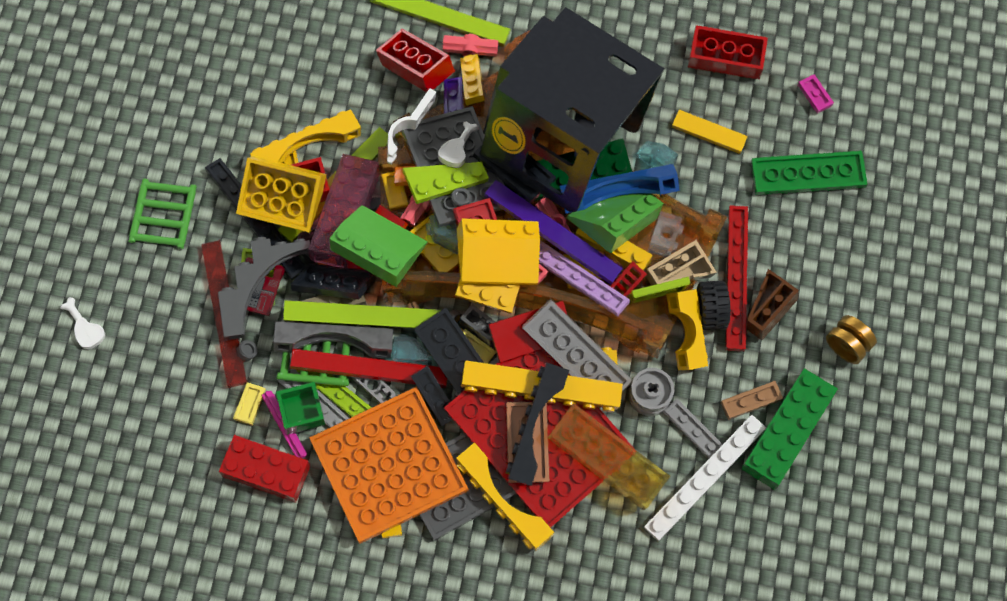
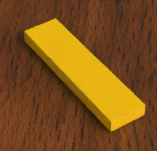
M678 110L672 124L674 129L741 154L748 137L682 110Z

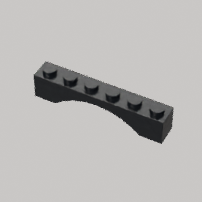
M545 363L544 367L540 366L537 374L540 380L538 386H533L531 397L534 398L532 404H528L524 415L527 416L525 424L521 423L518 435H521L519 443L515 442L512 454L515 455L513 462H508L505 471L508 474L507 479L532 486L538 468L533 451L535 422L545 404L555 394L564 389L569 370L550 363Z

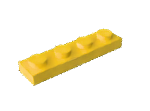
M478 54L460 58L466 105L485 101Z

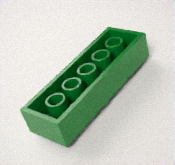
M804 368L741 470L776 490L838 388Z

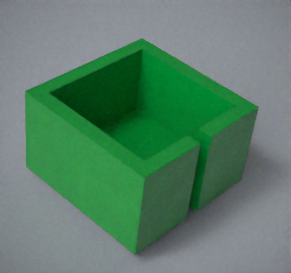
M315 382L276 391L287 435L326 425Z

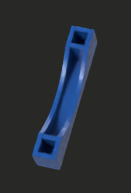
M673 164L590 180L577 211L585 210L599 201L619 195L632 193L662 195L680 191L676 169ZM566 185L560 186L562 193H564Z

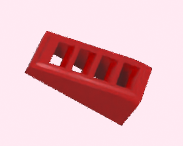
M632 261L610 287L614 289L617 285L624 292L623 295L627 297L647 273ZM631 268H633L640 275L639 278H637L630 272ZM626 274L635 281L633 284L624 277ZM621 280L630 287L628 290L619 283Z

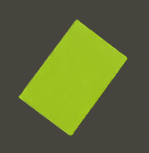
M688 276L632 290L627 298L630 300V304L665 296L668 293L684 291L690 285V279Z

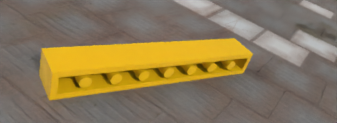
M465 360L461 387H464L465 391L477 392L478 389L485 390V394L496 395L498 392L505 393V397L516 398V395L524 396L525 400L533 401L534 397H531V392L534 385L538 386L540 378L537 377L538 371ZM568 376L564 389L555 394L547 403L555 404L556 401L563 402L565 406L580 404L585 409L600 407L605 412H614V410L620 408L623 384Z

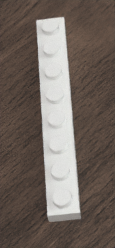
M751 415L644 526V529L659 542L766 430V427Z

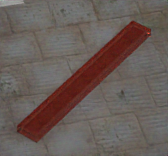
M218 240L204 243L201 246L227 386L231 388L247 384L244 362L237 354V347L240 341L239 339L226 341L223 333L218 292L222 291L223 288L229 287L221 242Z

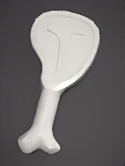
M467 121L463 122L465 130L461 136L447 141L439 149L438 159L441 163L453 168H459L465 163V143L472 132L478 131L477 124H470Z
M69 297L66 303L61 304L60 308L69 311L76 321L74 328L75 337L82 348L90 350L103 342L105 339L104 329L98 324L89 323L81 316L75 307L74 298Z

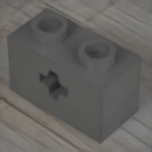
M472 304L460 317V326L488 346L492 347L494 345L488 324L495 321Z

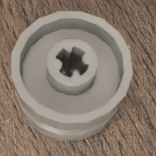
M646 368L640 371L634 377L629 390V401L633 409L645 416H657L663 413L672 400L674 383L663 370Z

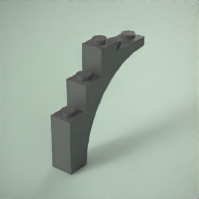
M266 237L255 238V241H251L254 264L242 262L238 264L239 266H234L237 289L226 287L218 292L223 333L226 341L245 338L247 307L257 286L276 265H280L293 257L311 253L309 240L297 239L294 240V243L287 244L286 242H277L274 246H271L270 239H266Z

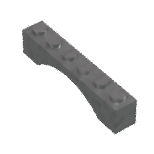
M275 322L274 351L292 353L293 349H300L313 343L334 341L355 346L372 358L391 359L393 329L386 327L370 328L367 326L354 327L346 324L338 326L327 323Z

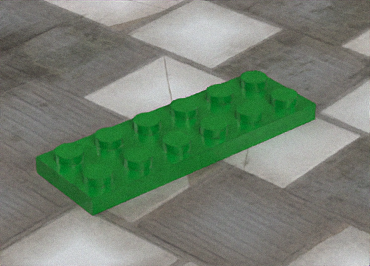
M862 151L751 159L755 195L866 188L868 185Z

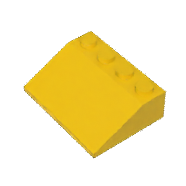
M255 156L248 157L236 214L310 232L323 193L327 174Z
M461 219L457 227L461 283L538 285L540 233L537 221Z

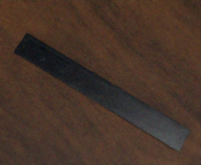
M219 158L207 165L205 171L237 210L242 185L222 159ZM241 215L257 237L270 239L271 246H274L277 242H286L272 223ZM298 256L280 264L291 280H294L306 267Z

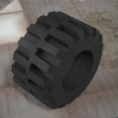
M723 280L699 282L696 290L702 317V329L728 328L731 308L729 292Z

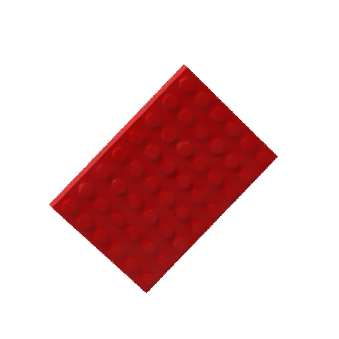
M544 348L495 364L539 371L540 366L544 367L545 363L562 367ZM477 389V392L464 390L444 407L448 415L471 442H475L488 457L489 463L535 516L541 517L550 528L637 452L599 407L585 409L580 404L565 406L563 402L556 401L555 404L547 403L549 482L533 483L532 486L522 483H509V479H507L508 474L505 473L508 465L506 403L532 401L525 400L524 396L516 395V398L505 397V393L498 392L496 395L485 394V390Z

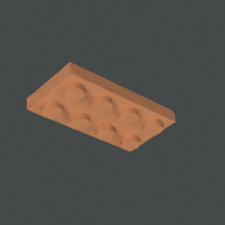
M532 402L506 403L508 462H513L515 455L512 454L515 442L519 443L521 435H518L521 423L525 424L527 416L524 415L528 404L531 405ZM547 403L540 411L533 431V451L538 465L533 483L549 482ZM509 479V483H519Z

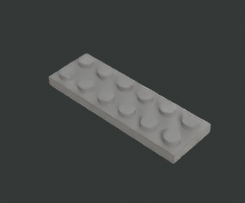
M551 299L522 326L563 368L569 370L571 376L622 383V391L632 382V379Z

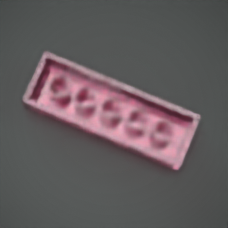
M342 154L308 249L311 261L344 269L348 268L350 261L330 250V237L339 225L361 205L366 208L369 207L380 176L379 162Z

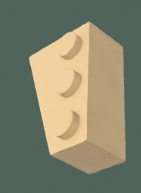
M697 240L645 271L647 273L646 278L651 286L688 276L691 282L713 277L717 273Z

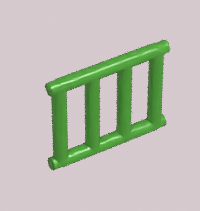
M142 179L128 242L135 243V241L173 245L177 246L178 249H184L197 186L193 184L187 187L149 182L148 179ZM148 189L188 194L186 204L145 198ZM143 207L184 211L182 221L142 216ZM148 224L180 228L179 237L170 238L138 234L139 225Z
M331 341L323 342L322 352L330 353ZM343 343L341 355H349L350 345ZM311 344L303 347V350L310 351ZM283 352L281 369L280 373L278 372L277 374L278 380L349 386V379L343 375H339V378L327 377L326 373H320L319 376L308 375V371L300 370V374L288 373L291 352Z

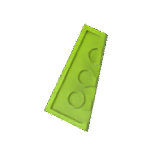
M482 162L464 163L459 168L447 165L403 168L402 171L416 204L451 194L457 188L466 189L489 180Z

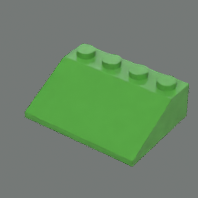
M651 193L625 194L599 201L585 210L572 212L568 215L567 219L605 250L612 253L655 221L664 203Z
M361 205L339 225L330 237V250L397 287L428 241Z

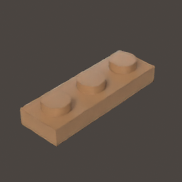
M776 381L722 400L721 405L728 420L782 401L783 396Z

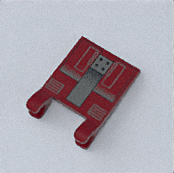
M246 258L245 262H250V264H254L253 258ZM276 265L273 278L265 276L252 294L247 311L270 317L280 281L285 272L283 266Z

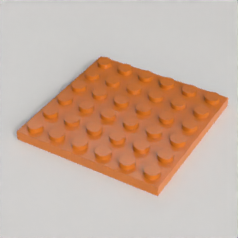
M417 387L309 437L359 544L469 491Z

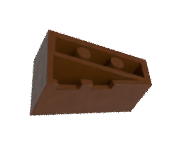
M768 269L747 319V330L760 340H763L796 303L799 290Z

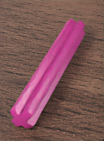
M266 391L262 394L265 404L294 456L303 459L307 456L304 447L296 433L287 435L279 403L272 391Z

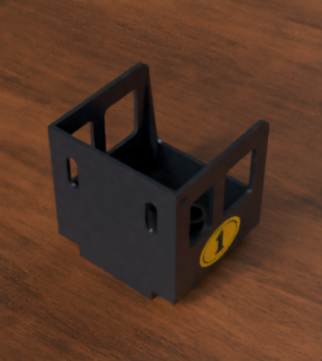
M567 7L561 11L554 21L542 16L499 68L483 130L485 136L480 155L565 210L576 212L581 205L598 157L620 127L631 133H636L641 128L665 68ZM616 57L635 69L636 74L630 75L610 63L608 58ZM566 111H576L593 122L594 127L586 128L567 116ZM545 130L577 152L574 164L546 148L535 139ZM529 151L534 152L568 175L569 179L564 193L553 188L525 169L524 165Z

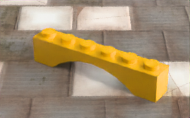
M351 109L341 111L330 119L325 118L320 123L313 126L309 125L300 132L290 133L284 139L274 140L263 148L254 149L250 153V157L255 156L283 163L290 154L304 145L319 141L345 143L361 136V126Z
M475 442L456 458L459 471L463 475L467 473L471 478L469 481L473 487L482 490L484 493L482 495L489 504L493 503L497 507L495 510L502 519L506 518L511 523L509 527L516 535L519 533L524 538L522 542L529 550L533 548L536 552L554 536L555 532L541 517L520 512L500 496L490 478L488 457Z

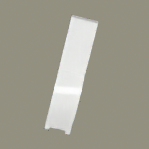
M430 88L410 117L398 119L391 125L387 140V163L390 165L396 159L397 155L395 153L398 150L393 142V137L401 130H416L435 102L436 91Z

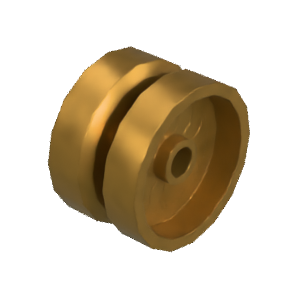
M844 315L837 323V327L833 328L826 336V341L830 348L842 359L852 364H859L866 356V352H869L877 343L876 337L869 327L850 315Z

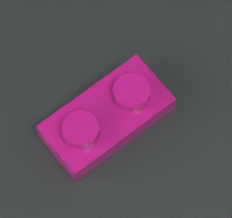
M815 74L798 83L799 88L817 114L833 106L834 102Z

